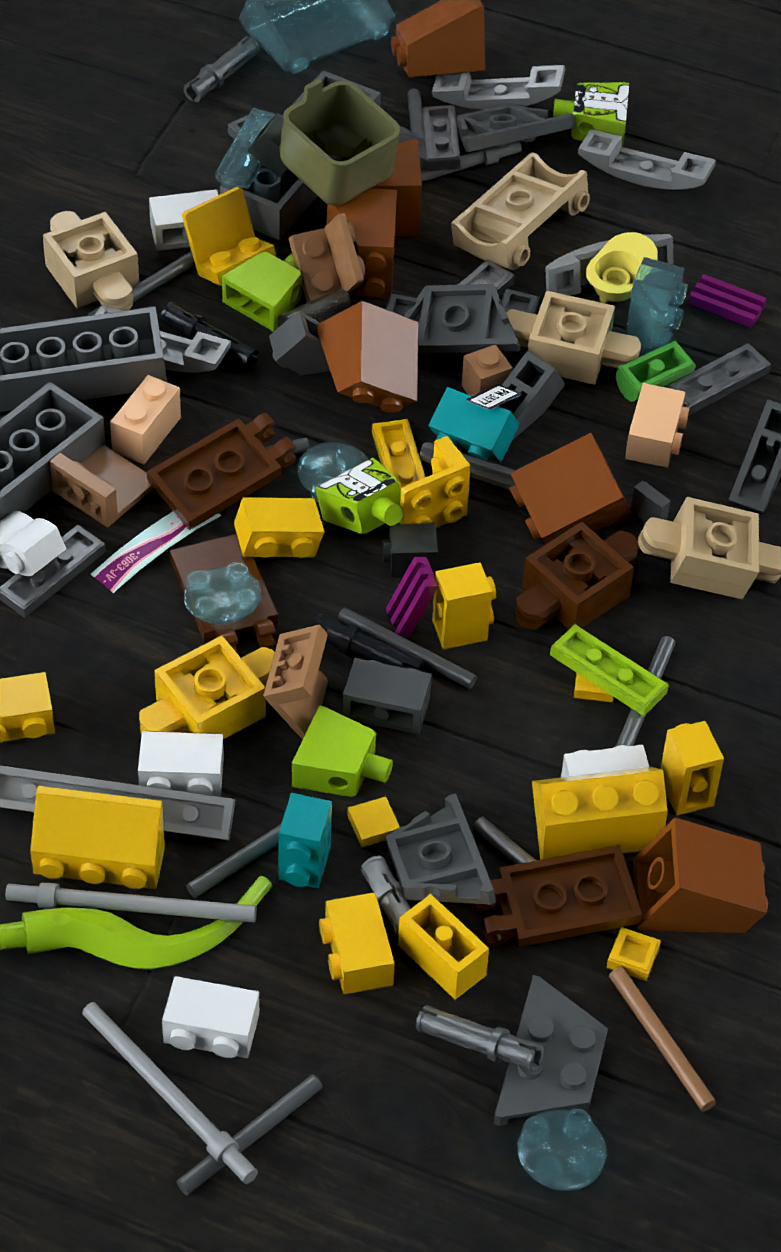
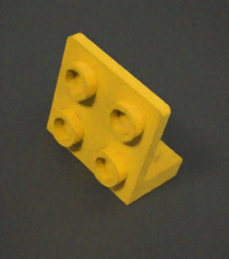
M235 187L182 213L198 276L219 286L222 285V276L259 253L268 252L277 257L274 245L255 237L242 188Z
M448 436L434 441V455L431 459L433 474L401 488L400 506L403 509V516L400 524L436 523L437 528L447 523L456 522L461 517L467 515L470 464Z

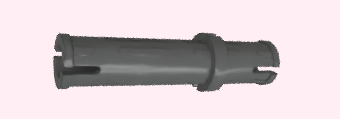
M244 37L236 46L227 51L213 64H207L201 68L200 74L185 84L184 93L190 101L197 103L210 91L217 90L223 86L224 80L228 76L232 75L248 60L259 53V45L252 37Z
M425 1005L423 1012L420 1011L416 1021L418 1032L436 1036L468 1049L482 1052L488 1055L487 1058L491 1061L499 1063L503 1060L533 1072L538 1069L537 1065L540 1066L544 1054L543 1045L511 1035L508 1029L486 1027Z

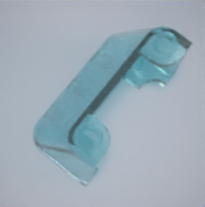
M247 0L240 14L239 21L244 30L256 40L258 45L284 71L297 73L305 69L309 63L371 37L373 40L382 38L390 31L389 26L396 15L387 0Z

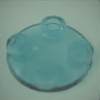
M321 443L311 447L301 456L297 466V474L302 485L311 492V497L318 501L316 487L362 464L368 458L361 450L346 443Z
M238 562L231 563L227 567L191 572L187 577L188 584L184 591V603L188 611L200 620L217 624L231 623L247 617L257 608L261 600V588L258 581L248 573L246 565Z
M555 1109L541 1112L529 1117L525 1121L518 1140V1154L524 1169L537 1182L551 1189L571 1191L591 1184L600 1175L606 1161V1146L600 1131L592 1123L591 1116L585 1110L572 1109L568 1111Z

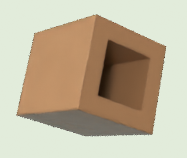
M496 345L464 355L462 387L468 395L474 396L496 384L502 385L513 371V367Z

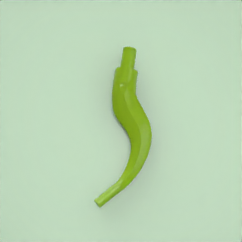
M259 876L237 904L257 906L272 888V883L266 877ZM70 907L23 912L22 921L0 924V950L26 947L27 953L32 954L72 947L117 965L135 969H156L191 960L211 950L229 937L243 922L217 920L190 932L166 936L146 932L110 912L98 909Z

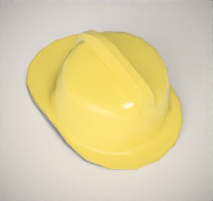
M636 232L622 233L609 240L586 267V277L600 296L601 303L606 304L608 301L621 302L631 298L639 285L653 270L658 259V250L651 239Z

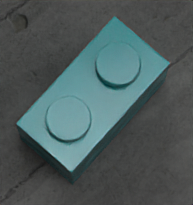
M447 387L428 425L437 436L436 440L448 436L456 447L459 446L467 449V453L470 456L484 461H488L490 458L501 463L520 425L518 420L509 410L501 407H496L492 410L485 409L466 401V399L472 396Z
M291 793L278 833L279 880L286 881L297 887L309 886L319 889L331 850L332 801Z

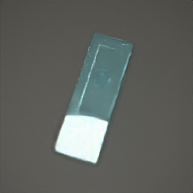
M252 108L216 170V181L245 189L250 187L262 163L247 152V149L260 129L276 115L275 113Z

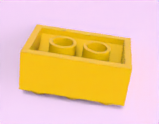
M646 767L532 781L540 860L620 845L623 853L639 852L666 826L667 802L662 769Z
M45 786L37 787L30 849L33 874L42 875L50 879L61 877L78 879L90 884H118L131 889L157 888L165 851L162 801Z

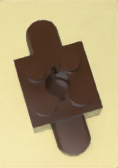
M580 522L525 558L522 588L525 592L516 598L515 618L517 622L527 629L536 630L548 621L556 618L568 629L574 624L583 628L630 597L634 565L637 563L639 552L638 540L635 536L625 531H617L603 540L587 525Z

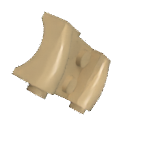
M531 152L451 222L453 245L484 261L488 259L506 269L515 270L520 266H524L530 257L528 236L558 209L573 216L587 208L590 201L587 171L580 170L575 174L559 173L546 165L538 154Z

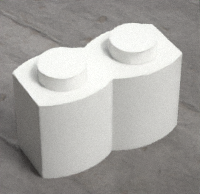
M13 511L0 521L1 568H8L15 574L32 576L66 550L58 528L45 519L37 518L34 520L23 512Z

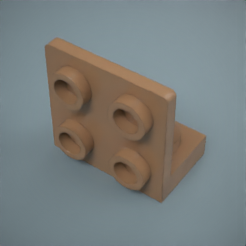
M345 213L337 214L323 229L291 235L288 239L296 268L303 275L302 289L307 306L346 297L363 282V276H365L364 262L361 256L356 254L353 244L355 242L354 227L351 222H347Z
M104 445L100 446L81 463L72 461L61 453L50 460L53 492L106 527L112 525L154 489L147 480V472Z
M320 625L280 634L263 695L302 740L319 705L322 706L328 684L327 678L319 670L328 635Z

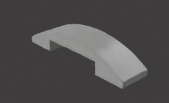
M565 66L532 67L530 77L471 80L470 72L436 75L432 95L441 101L473 109L485 110L508 104L528 106L544 101L561 91Z
M593 129L589 131L578 148V154L606 173L638 185L659 189L676 190L702 186L716 164L715 159L684 152L680 160L676 161L622 147V136Z
M670 234L645 235L654 242L658 250L657 262L648 275L672 269L673 237ZM609 240L574 250L547 265L546 291L568 296L581 293V286L589 284L586 277V267Z
M101 305L95 315L123 310ZM160 331L166 370L178 372H207L216 370L231 347L230 340L198 332L194 339L190 340Z

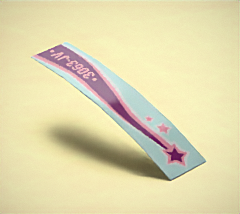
M173 511L116 551L91 575L112 593H115L138 571L169 547L222 515L218 513L189 530Z

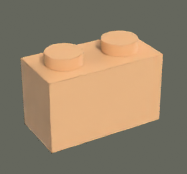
M147 375L110 421L112 450L119 455L144 465L181 418L180 388Z
M643 383L628 434L625 459L668 468L671 454L678 455L680 451L683 433H678V428L685 429L690 408L683 407L686 392Z

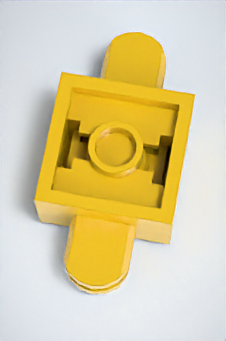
M221 635L155 669L157 702L139 712L141 735L142 731L223 734V739L266 717V699L263 695L275 652L266 647H261L240 658Z

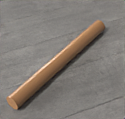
M623 967L614 969L610 973L609 978L700 1110L704 1112L712 1108L716 1100Z

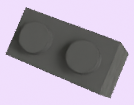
M354 658L343 693L342 715L362 723L420 734L430 700L432 674L413 668L406 669L382 664L375 660L368 661Z

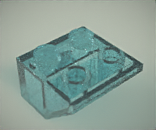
M647 257L643 258L633 280L627 332L630 336L639 338L641 342L640 351L643 355L672 342L673 333L671 331L672 329L678 330L684 310L679 309V304H683L688 284L683 283L685 268Z

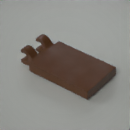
M266 412L260 414L246 425L238 418L148 470L147 480L185 526L191 530L240 501L243 497L250 495L282 476L281 467H288L297 460V457L292 453L296 450V446L288 437L282 438L268 449L264 446L263 443L275 437V432L270 428L275 425V422Z
M237 534L170 550L171 564L204 643L210 642L222 635L239 655L235 646L238 644L237 635L253 631L259 648L266 647L270 649L276 647L272 635L276 634L274 625L278 624L277 610L254 558L243 557Z
M620 845L500 867L499 879L490 880L494 889L496 903L475 904L477 911H486L500 903L503 916L494 915L484 918L486 929L483 930L487 947L501 945L512 937H516L518 946L523 947L641 924L642 912Z

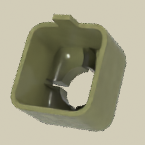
M319 78L304 87L303 99L288 107L283 114L280 157L283 164L325 203L338 206L359 196L392 175L396 163L400 127L389 114L356 85L346 81H337L322 88L323 81ZM329 156H342L349 160L339 162Z

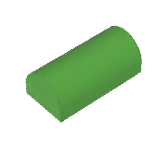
M675 340L619 366L616 372V381L622 395L627 400L634 402L639 399L643 383L666 387L678 379L693 373L696 364Z

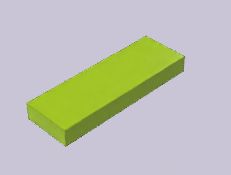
M576 624L551 646L550 656L643 716L668 692L669 684Z

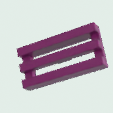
M703 274L700 278V283L697 282L694 291L690 293L688 304L752 328L765 308L767 298Z
M427 557L413 558L386 607L387 613L393 614L390 620L392 626H398L395 633L404 638L410 637L438 588V583Z

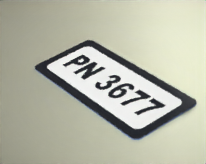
M496 384L466 399V401L492 410L516 398L521 393Z

